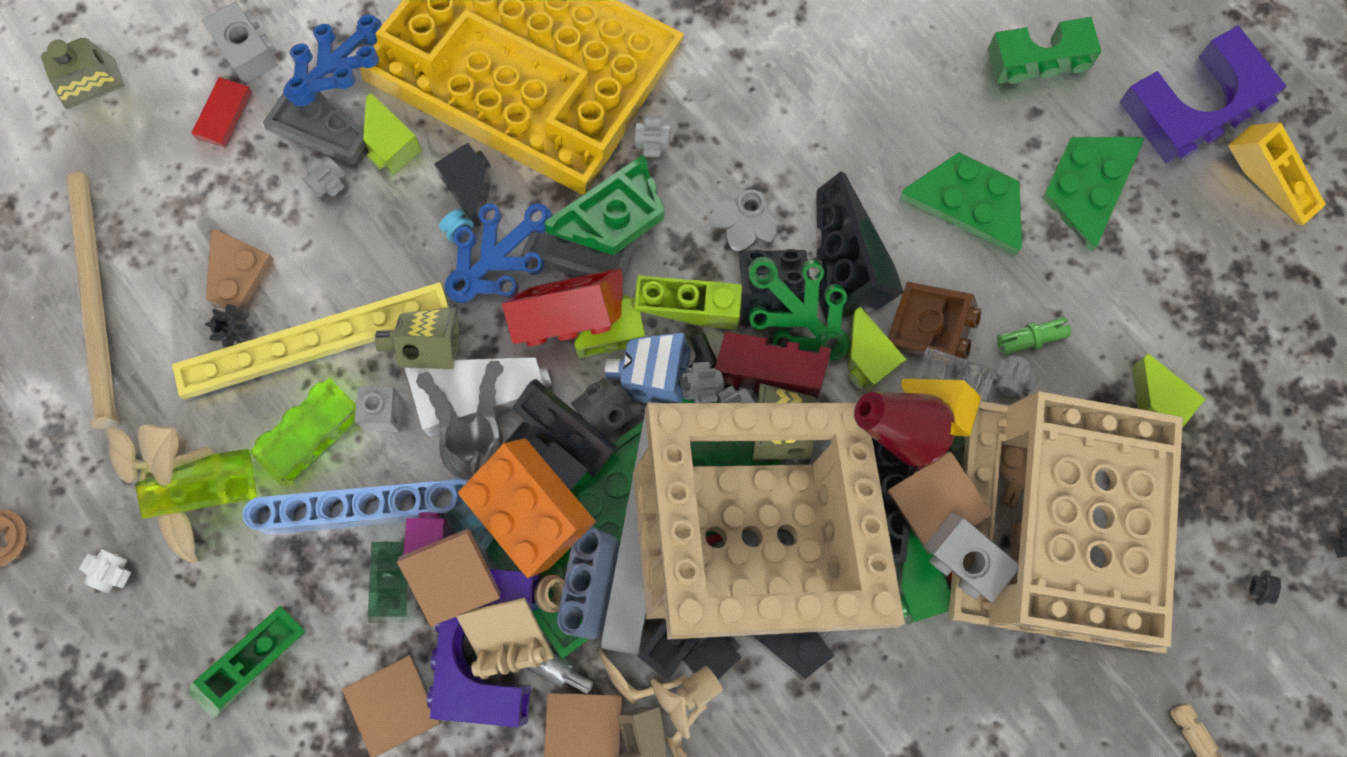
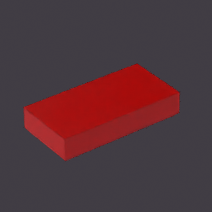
M218 77L191 134L196 139L225 148L252 94L251 89L248 86Z

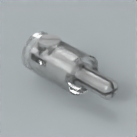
M552 649L554 659L541 662V665L537 668L532 666L526 667L529 671L561 689L568 683L587 694L593 686L592 681L573 671L575 663L566 658L562 659Z

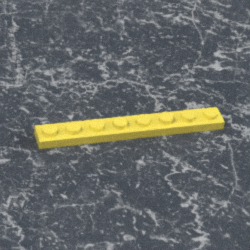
M439 282L174 363L172 368L179 397L184 400L374 342L376 331L395 330L399 315L402 313L449 308L444 287Z

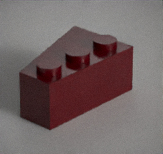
M730 332L724 333L715 369L719 370L723 376L724 388L727 389L733 386L735 390H739V387L753 390V394L759 396L760 384H765L818 398L832 348L820 347L819 353L799 350V343L788 342L787 347L784 348L767 343V338Z

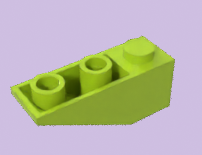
M637 275L634 310L701 327L737 330L742 284Z

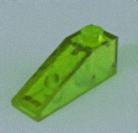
M249 448L211 454L173 468L171 483L165 486L160 485L154 476L135 483L141 519L257 498Z

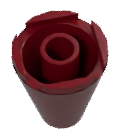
M868 392L858 400L855 406L854 418L857 425L905 464L911 466L933 465L945 456L952 445L954 435L950 434L951 422L955 423V417L949 404L938 396L927 393Z

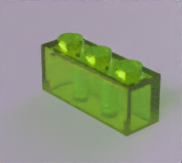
M328 378L325 382H319L310 389L308 397L299 406H293L283 414L282 421L272 431H266L256 439L255 446L249 453L278 483L288 488L356 424V403L331 378Z

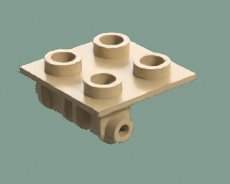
M525 598L470 610L456 616L478 657L477 661L473 662L471 666L475 677L480 676L481 679H487L490 675L498 674V671L505 675L510 670L518 672L526 667L532 666L537 668L541 665V662L554 659V655Z

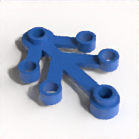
M374 15L362 16L357 21V31L333 52L332 42L336 39V35L331 25L320 24L315 27L313 35L318 43L317 66L308 73V63L313 59V55L307 44L300 43L290 49V55L295 63L294 77L289 79L283 89L286 99L293 102L296 106H306L316 99L317 92L335 88L346 89L353 86L356 82V77L352 69L360 67L371 68L379 62L375 48L370 45L377 43L376 32L382 26L381 21ZM362 43L367 45L358 49L355 56L347 57ZM333 73V77L323 78L327 74Z
M493 204L483 205L479 210V218L483 222L480 260L471 267V251L477 241L476 234L468 227L458 228L453 236L454 242L458 245L456 270L450 273L445 281L447 296L457 303H467L477 294H498L505 298H511L519 291V284L510 276H502L497 281L480 279L490 270L522 271L530 275L540 274L544 270L545 263L538 254L531 252L527 253L524 257L506 256L532 232L545 233L544 222L552 217L553 213L544 204H532L526 209L524 220L496 245L498 224L502 219V213ZM495 210L494 218L486 220L487 212ZM541 211V219L536 222L532 221L533 214ZM469 233V240L466 243H461V236ZM538 259L537 267L529 269V261ZM460 280H465L464 289L457 291V283ZM506 282H512V289L509 292H503V285Z

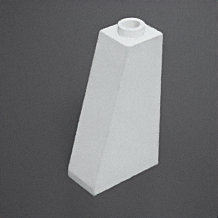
M536 357L456 360L454 369L405 368L422 430L431 437L440 434L441 429L439 427V420L435 415V408L429 400V395L419 388L416 383L418 374L429 372L432 375L434 384L446 395L447 400L454 407L457 419L468 425L477 417L479 386L485 375L486 365L491 360H499L500 364L504 367L503 373L497 378L495 383L496 405L494 408L496 415L512 411V407L532 380L537 379L546 388L551 387L552 383L547 367L540 368Z

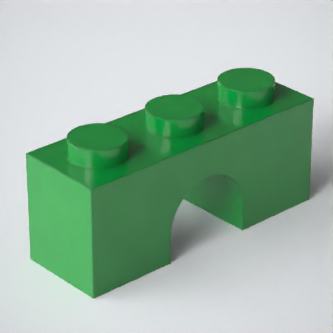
M1092 17L1059 22L1050 38L1051 48H1043L1036 45L1030 38L1028 27L995 32L988 47V52L996 83L1009 82L1016 84L1027 78L1040 76L1045 79L1054 77L1058 73L1070 71L1082 73L1092 68L1102 52Z

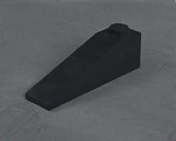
M840 171L816 190L817 228L821 229L822 248L817 249V259L822 261L824 276L819 284V296L826 318H828L829 305L826 302L824 293L827 287L832 284L841 285L847 294V301L842 309V317L852 316L859 307L865 312L879 310L904 293L894 262L847 175ZM838 291L833 292L829 298L833 301L839 300L842 293Z

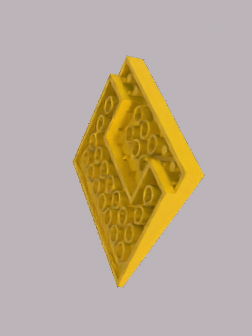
M403 0L376 32L377 43L373 47L378 54L379 62L371 68L360 67L363 81L584 195L593 186L684 39V33L618 0Z

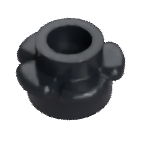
M1264 570L1260 576L1254 575L1249 586V596L1255 598V603L1258 606L1264 604L1274 606L1280 595L1281 579L1269 575L1267 570Z

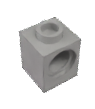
M358 387L355 423L364 431L400 432L403 398L394 388Z

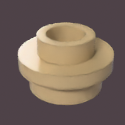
M544 576L536 584L534 598L538 607L545 612L555 613L559 610L565 581L560 576ZM549 588L553 591V598L551 600L548 597Z

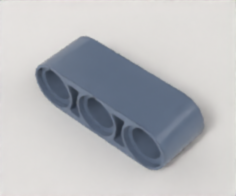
M591 527L571 547L557 616L558 626L563 633L592 640L599 637L603 632L620 547L618 539L614 535ZM591 578L590 585L587 588L588 581ZM583 616V621H582V624L580 625V620H581V617Z

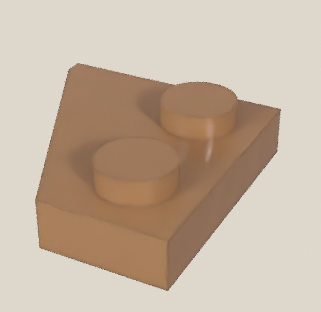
M213 229L210 239L206 300L224 310L227 304H231L237 307V313L244 311L273 262V257L264 251Z

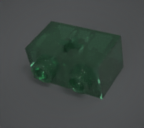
M371 542L368 623L406 622L408 582L397 563L399 557L404 555V542Z

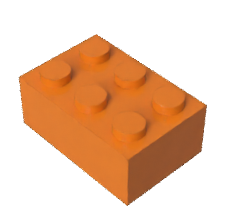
M526 438L503 443L458 492L459 496L527 579L550 569L596 523L595 519Z

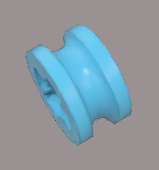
M462 209L450 212L439 224L440 231L447 233L446 237L450 242H454V232L458 228L468 227L472 229L473 222L470 218H465L466 214ZM468 233L463 234L461 236V239L465 237Z

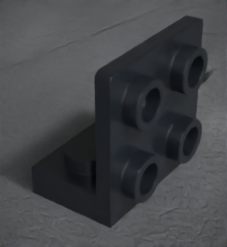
M752 250L739 252L742 284V326H752L749 313L756 306H764L769 312H791L769 288L762 289L752 284L749 277V266L752 261L759 257L771 259L776 264L778 277L804 303L805 280L801 269L803 264L808 261L806 250ZM764 265L759 266L756 273L765 275L768 273L769 268ZM809 269L806 272L808 276H810ZM758 313L754 316V320L757 322H762L766 319V315L763 313Z

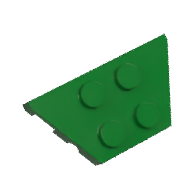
M1071 137L1066 144L1042 198L1053 210L1059 212L1062 221L1070 229L1074 227L1086 240L1084 245L1091 251H1094L1098 246L1144 142V138Z
M960 152L904 188L901 193L900 199L1015 255L1022 248L1020 181Z
M641 155L544 222L545 231L548 234L615 255L664 220L665 210L661 199L656 194L657 188L654 179L650 177L646 157Z

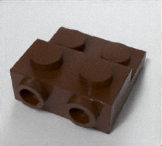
M907 282L888 339L899 351L921 355L924 361L958 368L960 360H967L969 357L971 339L967 338L970 329L979 326L982 310L978 308L974 294Z

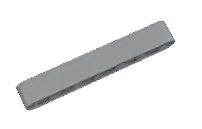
M645 415L635 468L648 447ZM632 479L601 649L638 656L645 626L646 608L634 480Z

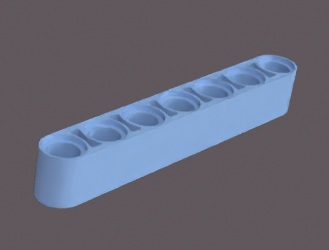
M463 479L257 497L246 504L242 514L243 520L248 527L270 535L404 523L406 518H418V513L421 512L439 513L442 519L476 516L458 494L459 490L469 481ZM443 492H451L452 501L444 508H437L436 500L438 496ZM415 495L416 503L414 507L409 511H402V500L406 496ZM378 498L380 502L378 510L373 514L367 515L365 511L366 504L371 499ZM342 501V513L335 518H331L330 508L336 502ZM301 505H306L307 514L305 517L295 521L294 514L296 509ZM270 508L271 515L269 520L260 525V513L264 509Z

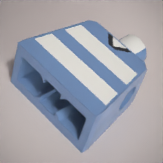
M684 333L631 339L627 342L624 359L606 360V378L608 380H620L621 386L628 393L631 400L644 403L648 401L682 403L683 396L680 389V378L683 373H687L691 352Z

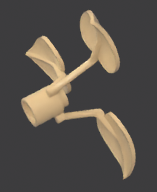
M144 424L138 430L139 448L145 460L140 461L135 458V447L128 435L119 428H107L110 459L115 472L123 481L127 483L136 481V468L150 467L154 478L160 485L165 486L171 483L172 472L178 481L187 482L183 488L168 499L167 506L159 507V526L165 542L176 555L191 563L199 562L195 556V544L190 521L184 511L176 505L177 501L187 492L200 486L198 479L218 471V461L212 449L206 446L174 457L176 428Z
M600 647L599 655L610 680L632 705L636 703V699L652 694L656 695L660 705L670 714V719L678 730L672 738L670 736L666 737L672 756L688 757L684 753L682 736L686 740L691 737L689 727L698 715L707 709L705 704L723 692L722 686L713 672L705 665L690 677L684 674L676 680L663 684L652 679L650 681L652 687L637 690L626 682L621 673L609 661L608 650L601 649ZM681 686V688H679V689L676 691L677 694H674V693H671L670 691H668V689H672V688ZM693 707H695V709L687 718L686 708L688 710H691Z

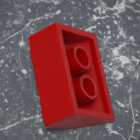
M621 268L530 286L502 303L513 344L526 342L527 346L531 347L547 342L549 337L558 336V339L563 341L579 336L581 331L590 330L591 334H600L611 330V325L621 317L623 273Z

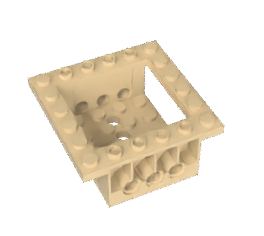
M1041 391L1009 406L980 401L970 436H965L962 469L993 513L992 516L974 526L991 542H993L1001 444L1028 448L1017 584L1006 585L993 602H990L981 595L975 600L957 586L961 579L952 572L948 620L1154 653H1167V647H1171L1183 417ZM1098 470L1104 471L1110 479V485L1107 490H1102L1096 484L1095 475ZM1096 508L1102 509L1107 515V524L1103 529L1096 526L1093 521V512ZM1094 546L1099 547L1105 555L1104 564L1100 568L1095 566L1090 559V551ZM974 551L965 555L963 559L964 568H968L974 563Z
M857 403L647 404L645 417L648 447L633 472L646 618H666L668 639L899 628L905 624L872 437L861 429L855 421L854 410ZM831 440L830 446L812 465L693 467L690 441ZM779 529L788 530L794 538L792 546H786L779 541L777 537ZM714 531L719 533L723 539V547H711L706 541V532ZM742 531H753L759 539L758 546L750 547L746 545L742 540Z

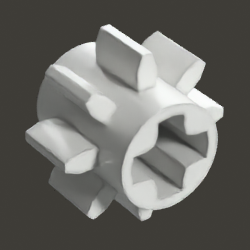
M102 548L97 556L87 554L79 570L87 574L83 583L105 593H110L113 586L123 588L131 574L130 571L123 568L127 559Z

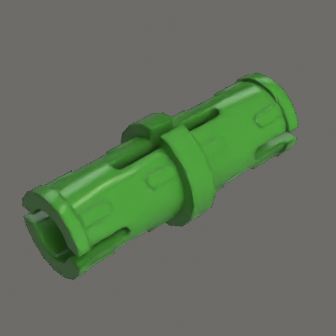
M1065 316L1040 324L1031 322L1026 324L1023 329L997 335L998 348L1004 346V349H1000L1002 356L1028 348L1032 350L1041 349L1043 344L1071 337L1070 324L1063 326V324L1068 322Z

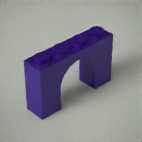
M1239 25L1212 39L1199 55L1201 61L1222 87L1225 98L1223 109L1206 112L1187 106L1177 97L1158 71L1130 86L1120 100V104L1166 164L1177 157L1181 161L1188 158L1199 149V144L1206 142L1208 145L1212 144L1226 133L1225 129L1230 126L1237 129L1247 123L1253 117L1251 114L1259 110L1263 114L1279 103L1277 97L1287 87Z
M489 569L501 592L500 599L475 609L525 598L531 611L538 610V605L534 598V590L536 584L541 579V573L527 579L522 571ZM457 617L436 624L435 631L438 633L437 648H434L431 656V669L435 671L434 682L427 694V707L431 709L430 719L517 728L527 724L531 685L493 682L481 679L480 676L475 677L464 655L463 641L465 632Z

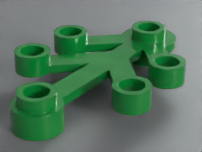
M759 257L752 261L749 266V277L752 284L762 289L769 288L791 312H769L764 306H756L749 313L751 325L756 329H765L768 326L807 327L814 336H792L788 330L781 329L774 333L772 337L773 345L786 348L787 344L779 345L777 340L781 337H787L789 342L800 344L799 350H811L819 353L820 347L832 348L829 361L839 360L844 357L850 348L849 337L841 329L842 309L847 301V294L841 285L832 284L827 287L824 296L829 305L827 326H825L817 318L819 284L824 276L821 263L817 260H808L802 266L801 271L805 280L803 303L778 277L776 264L771 259ZM759 266H767L769 268L768 273L765 275L757 274L756 270ZM810 267H817L819 269L818 274L815 276H808L806 272ZM833 292H841L842 296L839 300L833 301L829 298ZM758 313H763L766 315V319L762 322H757L754 320V316ZM835 338L838 342L835 346L829 347L826 345L827 340Z

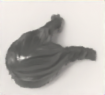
M491 360L486 365L485 375L479 386L477 417L474 418L470 426L457 419L454 407L447 400L446 395L434 384L432 375L429 372L418 374L416 383L419 388L429 395V400L435 408V415L439 420V427L441 429L439 450L443 465L452 475L459 479L470 480L503 444V434L495 418L496 411L494 408L496 405L495 383L504 369L499 360Z

